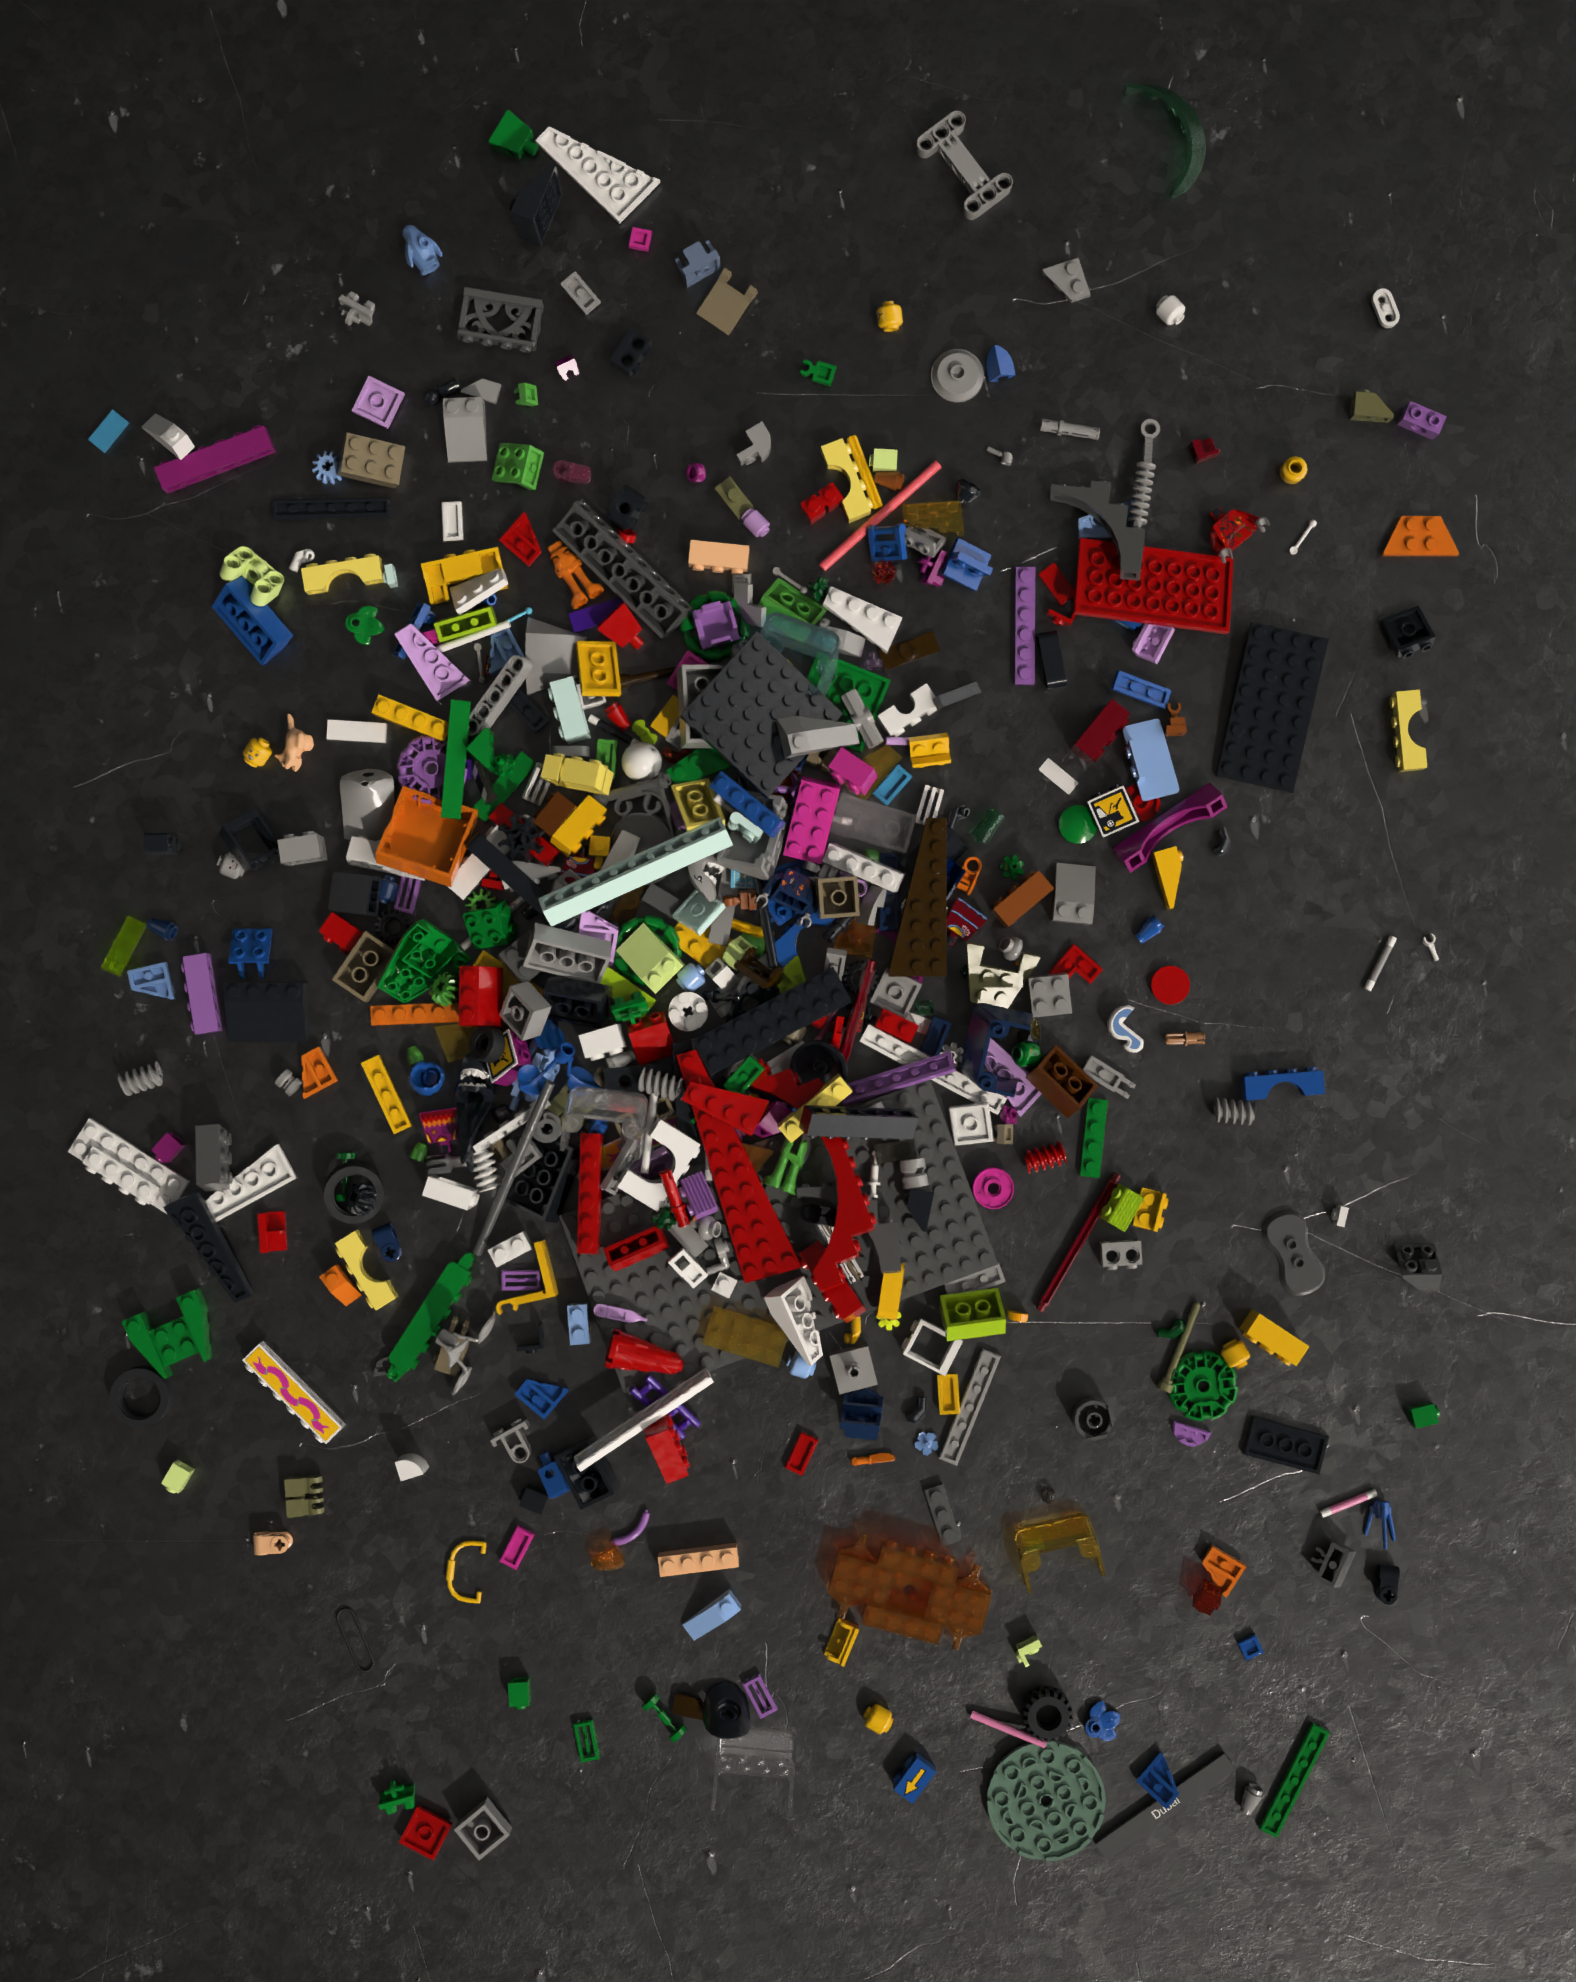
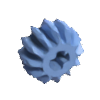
M323 451V457L317 454L316 457L319 461H313L312 463L316 466L312 469L313 473L317 474L316 478L318 480L322 479L324 484H327L329 480L332 484H335V478L341 481L342 478L337 475L340 455L336 456L334 451H331L330 454L327 451ZM331 464L330 470L327 471L328 465Z

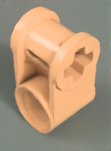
M263 1531L253 1534L254 1555L281 1554L293 1543L291 1534L285 1531Z

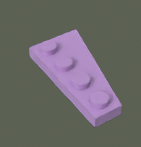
M411 623L394 633L436 701L470 681Z

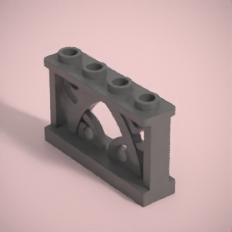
M468 287L464 288V298L457 331L461 341L465 343L481 342L484 346L500 345V348L507 350L518 348L519 351L525 353L536 351L544 308L542 300ZM472 301L474 302L476 313L468 315L469 304ZM487 304L493 305L492 311L483 313V310L488 311L486 309ZM502 306L505 307L508 317L514 323L508 328L497 332L485 317L495 315ZM513 309L519 310V312L515 314L516 316H519V318H516L511 314V311ZM531 311L535 312L533 326L526 322ZM473 318H479V321H475L472 324V327L478 326V331L471 332L466 327L468 321ZM522 326H526L531 331V336L528 340H520L518 338L520 333L525 335V331L521 328Z

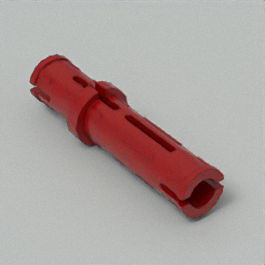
M664 1169L659 1172V1176L669 1199L671 1212L675 1215L678 1227H685L690 1224L685 1210V1202H682L671 1169Z

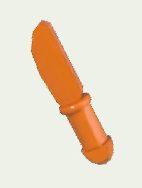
M878 1453L863 1457L855 1456L850 1460V1463L853 1466L894 1461L895 1457L890 1453Z

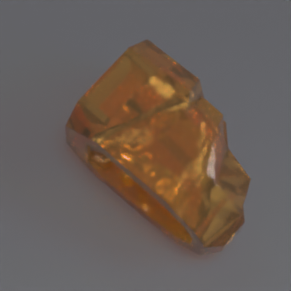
M619 1546L607 1549L591 1558L592 1567L598 1571L617 1570L626 1565Z

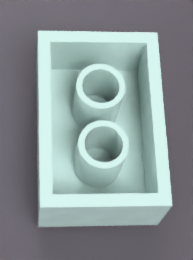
M573 676L549 682L551 688H548L550 700L553 703L555 702L556 707H553L555 718L561 723V726H558L561 738L566 740L568 744L590 739L591 735Z

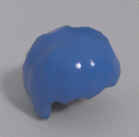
M417 1062L410 1069L409 1085L419 1095L431 1096L440 1090L445 1079V1073L442 1067L434 1062Z

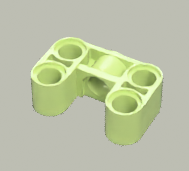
M245 546L238 547L224 558L219 573L220 577L228 582L243 576L252 583L254 587L250 600L256 606H264L277 597L284 583V576Z

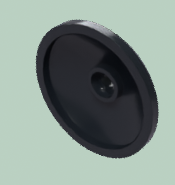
M821 1040L808 1041L798 1047L791 1057L790 1068L793 1073L797 1072L801 1082L798 1086L820 1078L822 1083H827L838 1073L846 1082L848 1075L847 1062L841 1051L831 1043ZM820 1063H824L825 1068H822Z

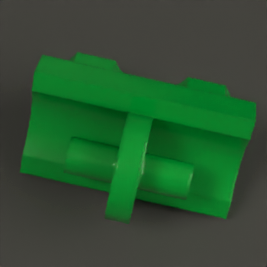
M640 991L632 993V1000L627 1002L624 1001L623 997L613 998V1005L610 1007L615 1021L630 1020L633 1025L636 1024L635 1018L650 1012L646 998L643 997Z
M395 1780L390 1781V1788H386L384 1792L379 1793V1809H384L386 1814L390 1815L397 1811V1805L403 1804L406 1810L414 1808V1783L404 1786V1784L397 1785Z

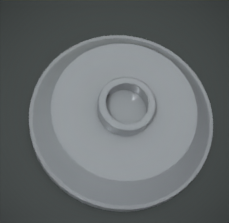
M952 349L944 352L935 360L931 370V382L934 390L940 397L950 402L959 403L970 400L979 392L984 380V370L979 359L971 352L963 349Z

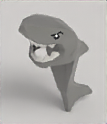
M720 806L725 818L726 828L731 813ZM710 855L687 865L686 868L691 884L706 900L712 902L717 896L715 887L717 880L713 875L709 874H720L726 867L720 866L716 861V857Z

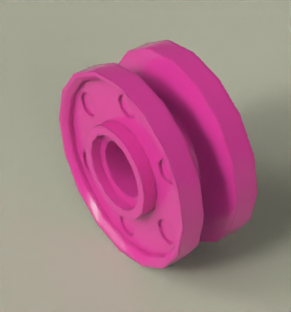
M987 1167L979 1171L974 1177L972 1192L977 1202L983 1207L999 1209L1007 1205L1012 1199L1014 1183L1009 1174L1003 1169ZM989 1184H998V1190L995 1193H990L988 1191Z

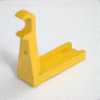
M545 1239L534 1243L545 1289L501 1300L496 1305V1311L499 1315L503 1312L501 1308L503 1304L511 1303L513 1310L517 1311L520 1304L554 1297L559 1294Z

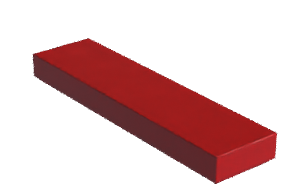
M500 803L489 818L498 826L505 823L507 826L512 827V822L509 818L515 813L503 803ZM518 817V820L522 824H525V822L520 817ZM542 836L536 837V842L544 846L545 849L539 854L531 849L530 853L548 867L560 851Z

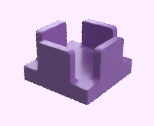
M730 601L706 604L701 606V609L692 611L702 650L740 640Z

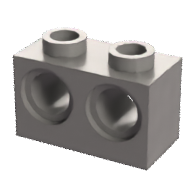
M1139 1239L1099 1241L1100 1265L1106 1267V1270H1116L1118 1266H1125L1126 1269H1135L1137 1265H1142L1141 1241ZM1134 1249L1135 1257L1130 1260L1127 1259L1126 1252ZM1115 1251L1116 1257L1108 1261L1106 1258L1107 1252Z

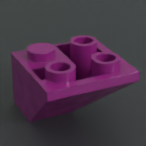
M775 1101L769 1103L754 1133L760 1138L782 1133L778 1129L777 1124L793 1111L787 1108L783 1102Z

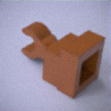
M1168 703L1166 709L1170 714V719L1168 720V725L1164 728V736H1184L1186 734L1185 717H1178L1181 704H1177V710H1172L1171 704Z
M754 888L738 890V896H723L726 907L739 904L740 909L757 910V903L754 904L757 892Z

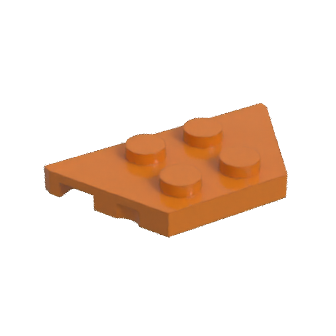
M1401 516L1382 552V556L1459 555V551L1441 516Z

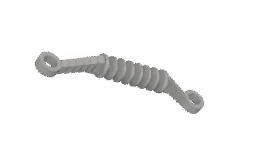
M1147 419L1140 426V434L1144 439L1142 462H1137L1136 467L1142 470L1135 471V475L1140 478L1134 479V483L1139 484V486H1134L1133 491L1138 492V494L1131 495V498L1137 500L1130 502V506L1135 507V509L1129 510V513L1134 515V517H1129L1127 522L1132 524L1131 527H1141V525L1147 524V520L1142 518V516H1148V512L1143 509L1149 508L1150 505L1144 501L1151 500V497L1145 494L1152 492V489L1147 486L1153 485V481L1148 478H1153L1154 473L1149 472V470L1156 469V465L1152 463V442L1160 432V425L1154 419ZM1152 425L1155 432L1148 434L1145 431V426Z

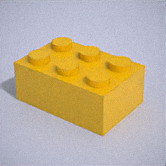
M1253 1309L1239 1328L1244 1332L1242 1336L1255 1344L1259 1341V1347L1271 1355L1274 1352L1277 1353L1275 1357L1288 1366L1291 1363L1297 1366L1309 1348L1307 1344Z

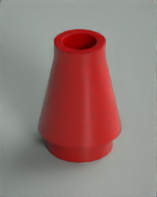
M617 701L604 710L607 714L606 717L617 725L622 732L632 725L622 705H619Z

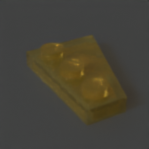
M960 501L902 504L903 524L923 529L931 527L940 529L939 532L947 533V531L956 532L959 536H964Z
M886 745L864 758L862 761L873 767L878 777L865 796L860 793L856 796L865 802L902 759V756L889 745Z

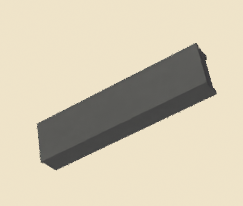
M583 499L574 502L573 507L561 522L553 528L552 531L661 639L671 636L693 610Z

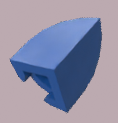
M994 345L990 349L986 361L989 382H998V378L1007 376V379L1015 376L1011 356L1001 346Z

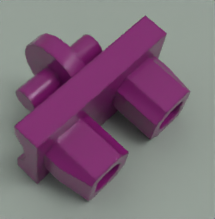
M940 550L934 558L926 555L925 559H918L917 562L922 565L919 571L924 573L920 583L924 585L931 584L937 587L942 585L944 577L937 572L939 568H944L948 558L945 556L947 552Z

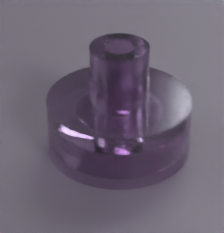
M876 652L868 653V660L863 661V669L875 670L883 668L882 659H876Z

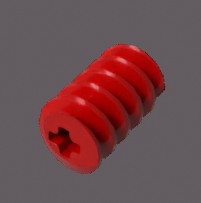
M1060 1141L1056 1142V1148L1052 1143H1049L1048 1150L1044 1145H1041V1151L1034 1147L1033 1153L1026 1149L1024 1155L1028 1174H1031V1168L1038 1172L1039 1166L1046 1170L1047 1164L1054 1168V1162L1059 1167L1062 1160L1067 1164L1065 1151Z

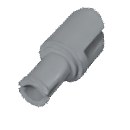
M449 1153L426 1156V1161H428L426 1163L428 1168L427 1175L451 1173L453 1168L467 1167L466 1163L461 1164L460 1156H451Z

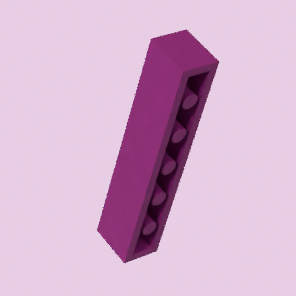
M257 425L250 428L248 432L233 434L230 439L217 440L213 443L214 445L209 447L201 446L195 449V452L187 454L182 460L177 458L172 461L165 460L160 462L159 466L154 467L162 490L168 494L275 453L276 449L268 429L265 426Z

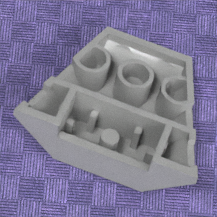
M528 617L525 657L532 661L533 666L526 678L527 695L550 688L549 682L573 676L574 680L579 679L576 642L587 641V637Z

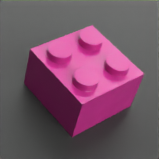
M842 747L828 766L831 771L830 775L833 776L832 779L841 785L845 783L849 790L856 795L860 793L865 796L878 777L873 767Z

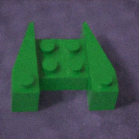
M200 1288L176 1298L183 1313L182 1317L153 1329L146 1311L121 1321L129 1340L164 1379L173 1375L169 1365L198 1352L203 1362L212 1358L209 1341L210 1329L207 1317L208 1306Z

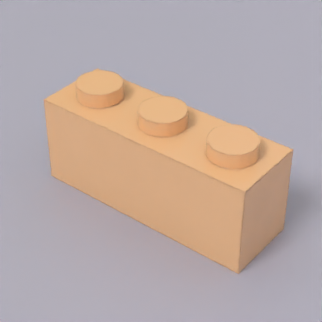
M691 540L688 564L695 571H704L705 568L712 569V572L723 573V570L731 571V574L743 575V572L747 573L750 548L747 545Z

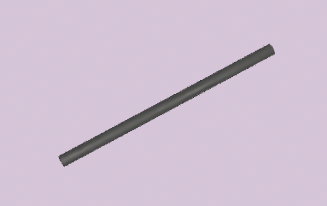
M546 1080L473 1248L472 1253L477 1256L482 1255L555 1083L550 1080Z

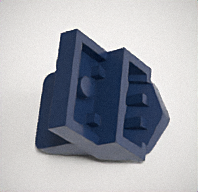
M868 1387L845 1393L840 1419V1429H844V1435L848 1438L876 1440L880 1431L884 1397Z

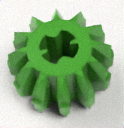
M484 889L479 890V895L474 890L472 891L474 898L467 896L471 904L466 903L465 907L472 908L468 911L479 910L478 902L485 900L486 908H490L495 904L492 902L497 897L492 896L489 898L492 893L490 890L486 892L485 896Z
M447 972L443 975L439 974L438 979H434V984L430 985L432 990L429 994L437 1004L446 1007L454 1005L455 1000H459V978Z

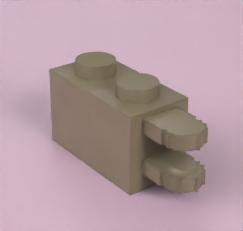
M454 1316L448 1330L451 1334L455 1333L454 1330L458 1323V1317ZM465 1320L461 1333H456L467 1336L466 1333L470 1321ZM457 1338L459 1344L464 1341V1339ZM468 1341L466 1348L461 1352V1356L459 1359L462 1363L464 1361L470 1341ZM441 1347L440 1353L436 1352L433 1364H436L434 1370L457 1377L461 1366L456 1362L451 1368H448V1354L444 1350L445 1348Z

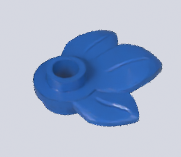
M1103 1701L1095 1703L1089 1711V1719L1084 1726L1086 1734L1092 1738L1099 1737L1103 1741L1113 1740L1117 1737L1113 1728L1118 1725L1120 1714L1115 1711H1106ZM1096 1724L1097 1730L1093 1731L1092 1727Z

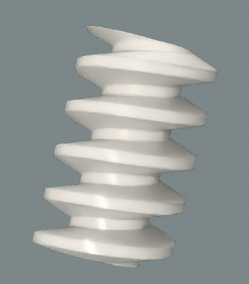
M483 1150L479 1153H473L475 1157L474 1165H477L473 1172H479L474 1179L481 1180L476 1187L483 1188L479 1192L498 1188L501 1182H495V1180L500 1176L493 1174L498 1168L491 1167L496 1160L489 1159V1157L494 1155V1152Z

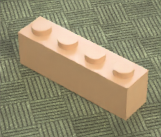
M737 1543L659 1552L660 1577L739 1567Z

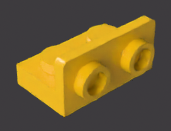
M948 733L909 737L910 759L913 768L951 763Z
M1141 1187L1139 1195L1144 1197V1200L1134 1215L1132 1225L1158 1232V1228L1161 1229L1164 1217L1161 1216L1163 1209L1166 1210L1169 1198H1166V1193Z

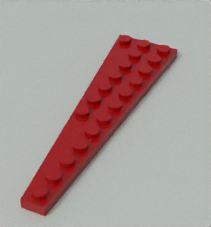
M697 1049L676 1055L686 1087L689 1082L715 1087ZM692 1106L744 1282L748 1283L802 1268V1264L786 1235L784 1227L780 1223L778 1215L735 1128Z

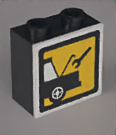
M1116 784L1109 788L1110 792L1103 794L1101 791L1092 795V800L1087 801L1103 838L1141 822L1126 785Z

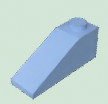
M728 1589L682 1625L695 1641L741 1610V1603L732 1591Z

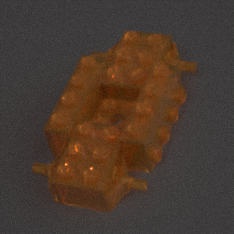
M862 1532L859 1533V1538L855 1545L838 1548L828 1586V1593L840 1605L838 1618L841 1619L842 1615V1619H845L849 1607L864 1604L861 1614L863 1625L939 1645L943 1627L945 1626L954 1635L951 1647L954 1650L955 1648L960 1650L963 1638L982 1634L992 1597L991 1589L979 1579L982 1565L974 1563L972 1573L969 1576L957 1577L959 1565L954 1557L949 1555L940 1557L930 1550L918 1551L915 1546L907 1544L903 1547L897 1545L898 1542L889 1539L886 1542L881 1541L877 1557H875L865 1548L868 1535L864 1533L863 1536ZM912 1585L915 1591L913 1594L907 1595L904 1593V1587Z

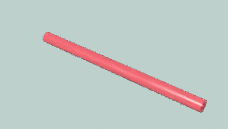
M936 460L822 560L819 566L826 571L868 534V527L870 525H878L941 469V465Z

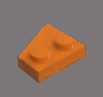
M320 1046L301 1056L304 1099L339 1081Z
M1212 1544L1201 1560L1214 1582L1222 1591L1223 1596L1227 1598L1246 1569V1564Z

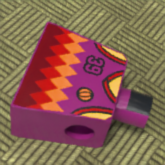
M457 1107L419 1113L428 1143L438 1142L439 1154L451 1152L450 1140L458 1139L459 1135Z

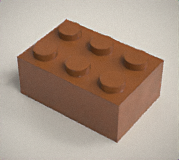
M1033 871L1029 872L1021 879L1024 883L1020 886L1017 883L1007 891L1008 896L1005 899L1001 896L992 904L994 908L990 911L1005 929L1054 889L1040 871L1035 873Z

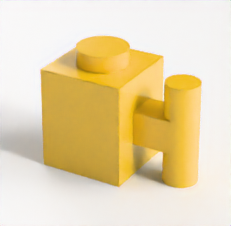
M594 835L590 837L589 855L595 857L594 868L598 871L603 866L604 858H607L610 853L611 837Z

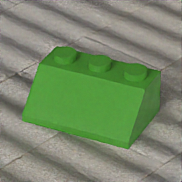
M780 578L766 591L758 604L766 607V620L802 644L811 636L827 611L826 608Z

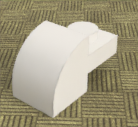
M684 1248L680 1249L668 1260L673 1269L693 1289L708 1276L707 1272Z

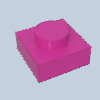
M633 227L629 248L648 252L652 231Z
M435 629L421 633L433 645L437 644L439 639Z

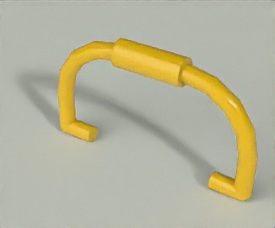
M464 1541L456 1545L450 1554V1558L447 1560L445 1580H447V1586L451 1595L457 1600L466 1603H480L482 1592L477 1591L476 1598H467L456 1593L452 1586L455 1568L454 1558L459 1549L471 1545L481 1546V1553H486V1542Z

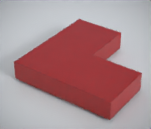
M1072 944L1048 974L1067 972L1069 979L1076 972L1091 984L1103 969L1075 944Z

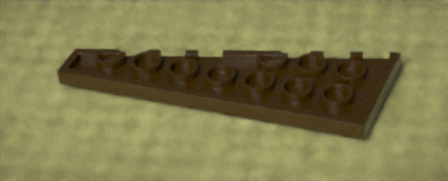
M926 818L891 957L888 977L947 976V818Z

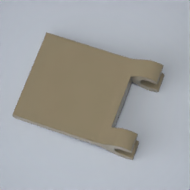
M724 268L696 314L729 336L758 291L750 285L745 295L728 285L727 282L732 274L731 271Z

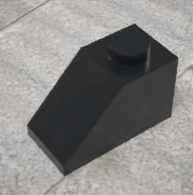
M909 1188V1191H905L903 1203H906L907 1209L921 1230L927 1232L934 1192Z

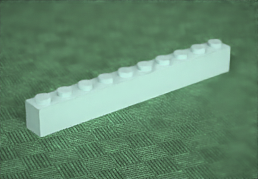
M718 817L538 898L549 924L554 926L728 848L733 843L721 817Z

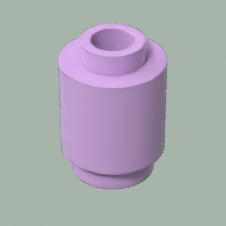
M753 508L747 510L741 517L743 524L755 537H763L770 530L768 528L770 523Z

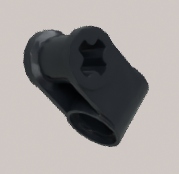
M1378 1564L1376 1567L1375 1595L1384 1604L1391 1605L1397 1600L1398 1583L1400 1580L1399 1566ZM1387 1591H1388V1592H1389V1595H1386V1596L1384 1597V1596H1383V1593H1387Z

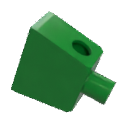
M508 109L488 141L491 149L516 159H521L524 152L534 156L539 148V145L532 142L534 137L532 130Z

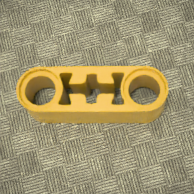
M901 1263V1273H883L877 1318L897 1320L905 1263Z

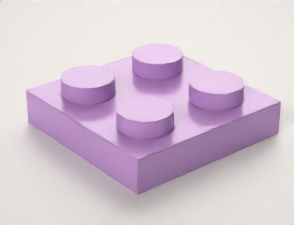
M368 376L352 412L388 429L405 394Z

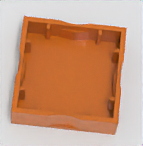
M403 786L394 806L392 819L385 829L376 850V863L452 887L467 849L465 845L471 839L477 824L478 810L462 805L460 820L441 818L442 800L430 794ZM417 795L418 801L414 800L413 796ZM421 799H430L432 804L421 803Z

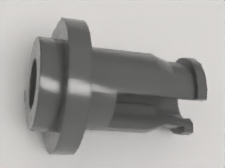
M544 1110L533 1137L540 1142L549 1143L555 1141L561 1135L562 1126L557 1114Z

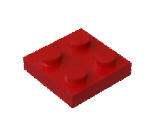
M417 1805L399 1843L434 1861L453 1823Z

